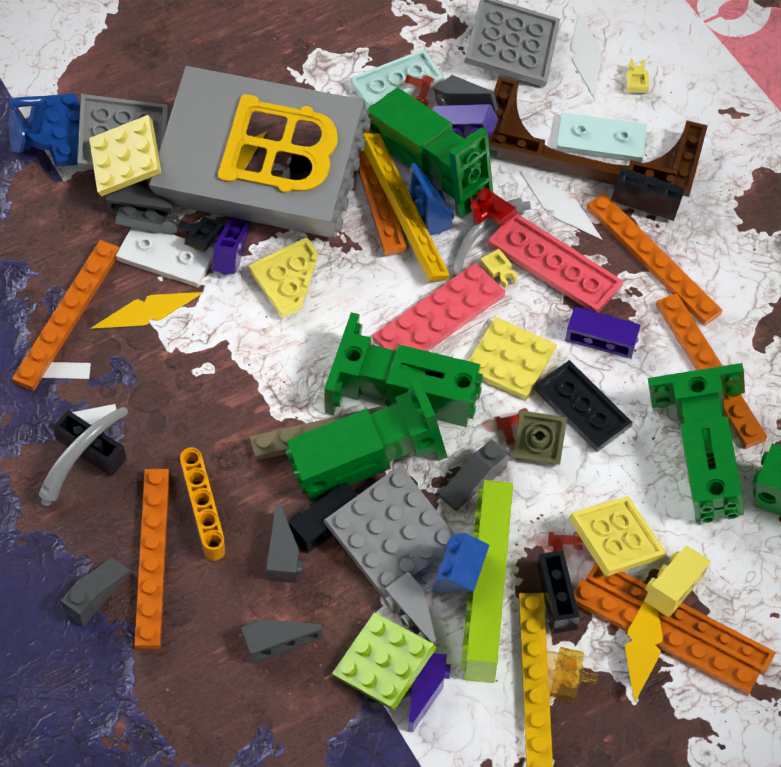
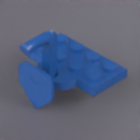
M76 94L8 98L11 106L9 134L12 152L22 153L23 150L30 149L33 146L40 150H50L55 167L77 165L80 104ZM32 106L30 116L22 123L16 108Z

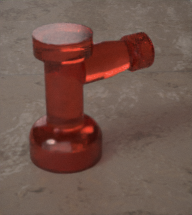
M407 74L404 83H410L419 87V94L414 96V98L428 106L429 102L426 97L430 85L434 83L435 79L427 75H423L422 79Z
M520 410L517 415L500 418V416L494 417L497 431L503 430L506 445L515 444L511 425L518 424Z
M577 531L573 535H558L548 532V546H553V552L563 550V544L572 545L575 550H582L583 541Z

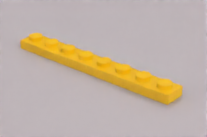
M365 133L364 151L428 281H445L450 274L380 134Z
M519 593L526 767H553L544 593Z

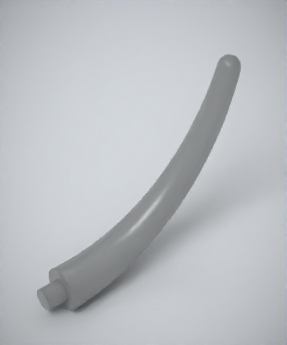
M521 198L507 201L517 208V214L523 215V210L531 209L530 201L522 202ZM488 217L480 224L473 223L463 236L454 258L452 269L454 277L461 273L465 257L475 240L486 229L495 224Z
M121 407L98 420L76 438L62 453L51 468L40 489L39 496L42 498L41 503L43 505L50 506L52 501L58 499L62 484L79 456L103 431L128 414L127 408Z

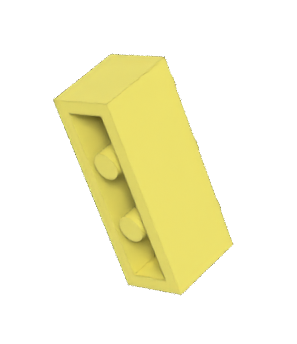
M687 545L680 552L675 551L669 560V565L664 564L658 572V578L655 579L653 577L647 584L645 590L648 593L644 602L670 617L702 580L711 560Z

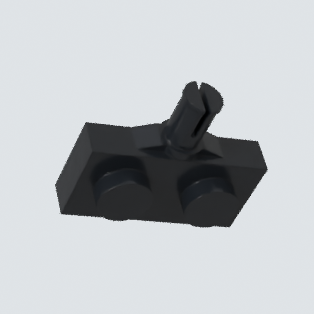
M203 217L195 224L181 220L178 229L189 232L185 237L186 246L205 252L222 233L224 223Z

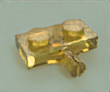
M564 647L559 648L550 693L551 697L575 702L577 689L581 682L597 685L598 674L583 672V651Z

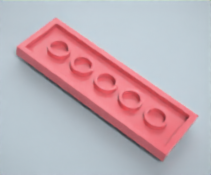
M519 214L500 227L488 239V246L494 250L500 249L508 259L590 311L599 313L623 286V280Z
M475 262L373 334L372 340L379 347L397 350L398 344L429 351L505 297L506 291Z

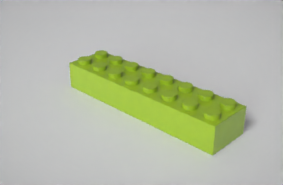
M484 480L483 489H478L474 537L489 544V548L474 592H468L460 668V671H465L464 680L495 683L513 483Z

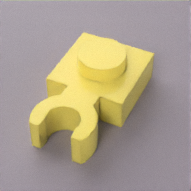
M630 59L629 70H627L626 75L627 92L648 93L649 71H644L645 60H641V65L636 66L633 63V59Z
M500 249L480 259L481 266L492 279L500 278L502 287H508L507 278L512 279L514 283L517 282L518 276L515 271L511 270V262Z

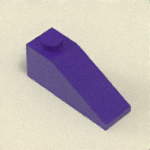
M228 219L214 246L213 271L224 275L236 273L240 265L251 221Z
M433 653L413 682L408 732H413L438 697L444 688V679H450L451 664H446L447 654Z

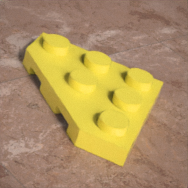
M305 237L248 265L249 272L282 319L302 309L318 260V252L309 239Z

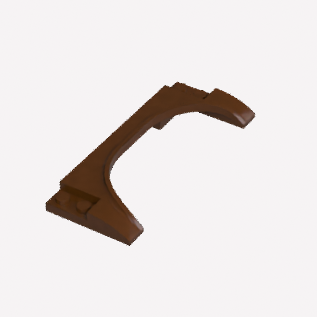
M498 77L494 89L498 106L495 114L498 121L491 138L488 139L489 150L496 151L498 158L616 185L621 168L642 175L655 177L667 183L676 184L685 188L683 196H690L708 125L687 120L682 135L675 146L665 155L653 161L642 163L630 160L629 165L606 163L557 151L546 146L544 139L533 137L519 117L517 109L519 81Z

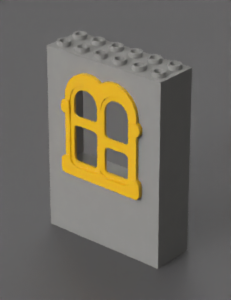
M185 66L159 151L162 173L153 176L149 186L153 194L172 204V206L336 239L337 232H341L343 227V211L348 209V192L352 191L354 187L353 174L354 171L359 169V152L363 151L365 147L364 134L365 131L370 129L371 118H368L369 109L366 108L363 99ZM261 112L286 117L287 124L282 140L273 141L248 136L246 132L252 113ZM298 121L312 122L321 128L322 137L317 144L304 147L291 143ZM251 145L267 149L261 172L256 173L237 168L242 146ZM278 152H286L307 157L312 163L310 175L302 180H292L271 175L276 154Z

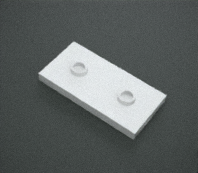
M131 227L116 254V260L199 288L213 261L214 248L209 247L205 252L195 250L185 245V238L170 235L169 233H157Z

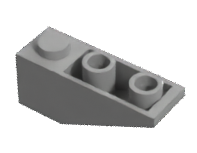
M407 572L385 588L386 598L384 602L390 611L393 612L395 610L400 616V621L406 629H411L414 634L428 640L436 647V637L424 589Z

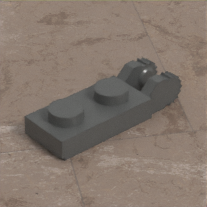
M120 207L115 223L157 233H170L171 235L178 231L180 219L178 216H173V214L161 216L153 211L142 212L133 207Z

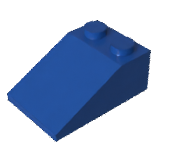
M412 163L410 169V196L430 236L450 230L454 214L451 207L446 206L442 191H438L433 181L416 163Z
M467 533L452 534L447 542L431 592H474L489 544Z

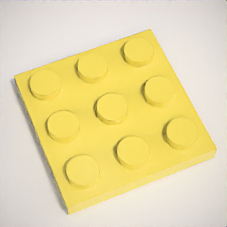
M149 115L89 138L97 192L101 196L162 173L153 121Z
M495 317L469 361L481 364L480 373L483 374V382L527 401L535 384L554 355L557 344Z
M629 496L572 512L568 517L606 577L663 559L666 555V551Z

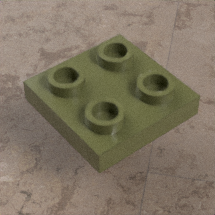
M520 410L513 457L560 465L567 417Z

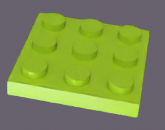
M374 612L332 674L336 679L394 711L436 650V647L428 640Z

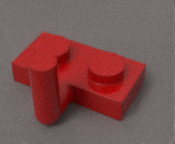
M486 187L470 199L475 224H480L488 217L502 227L517 215L516 207Z

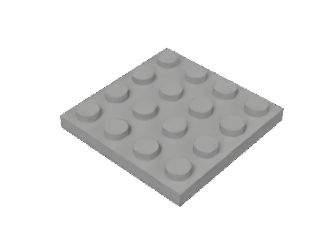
M479 0L464 63L545 87L548 81L560 19L500 0Z
M81 94L77 168L94 170L89 138L147 115L153 121L159 155L167 129L168 105Z
M401 465L324 520L325 525L383 600L386 598L385 588L407 572L413 577L440 558L445 552L448 540L454 534Z

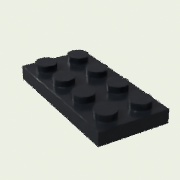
M570 360L535 384L534 390L561 417H567V423L596 452L632 427L633 422Z

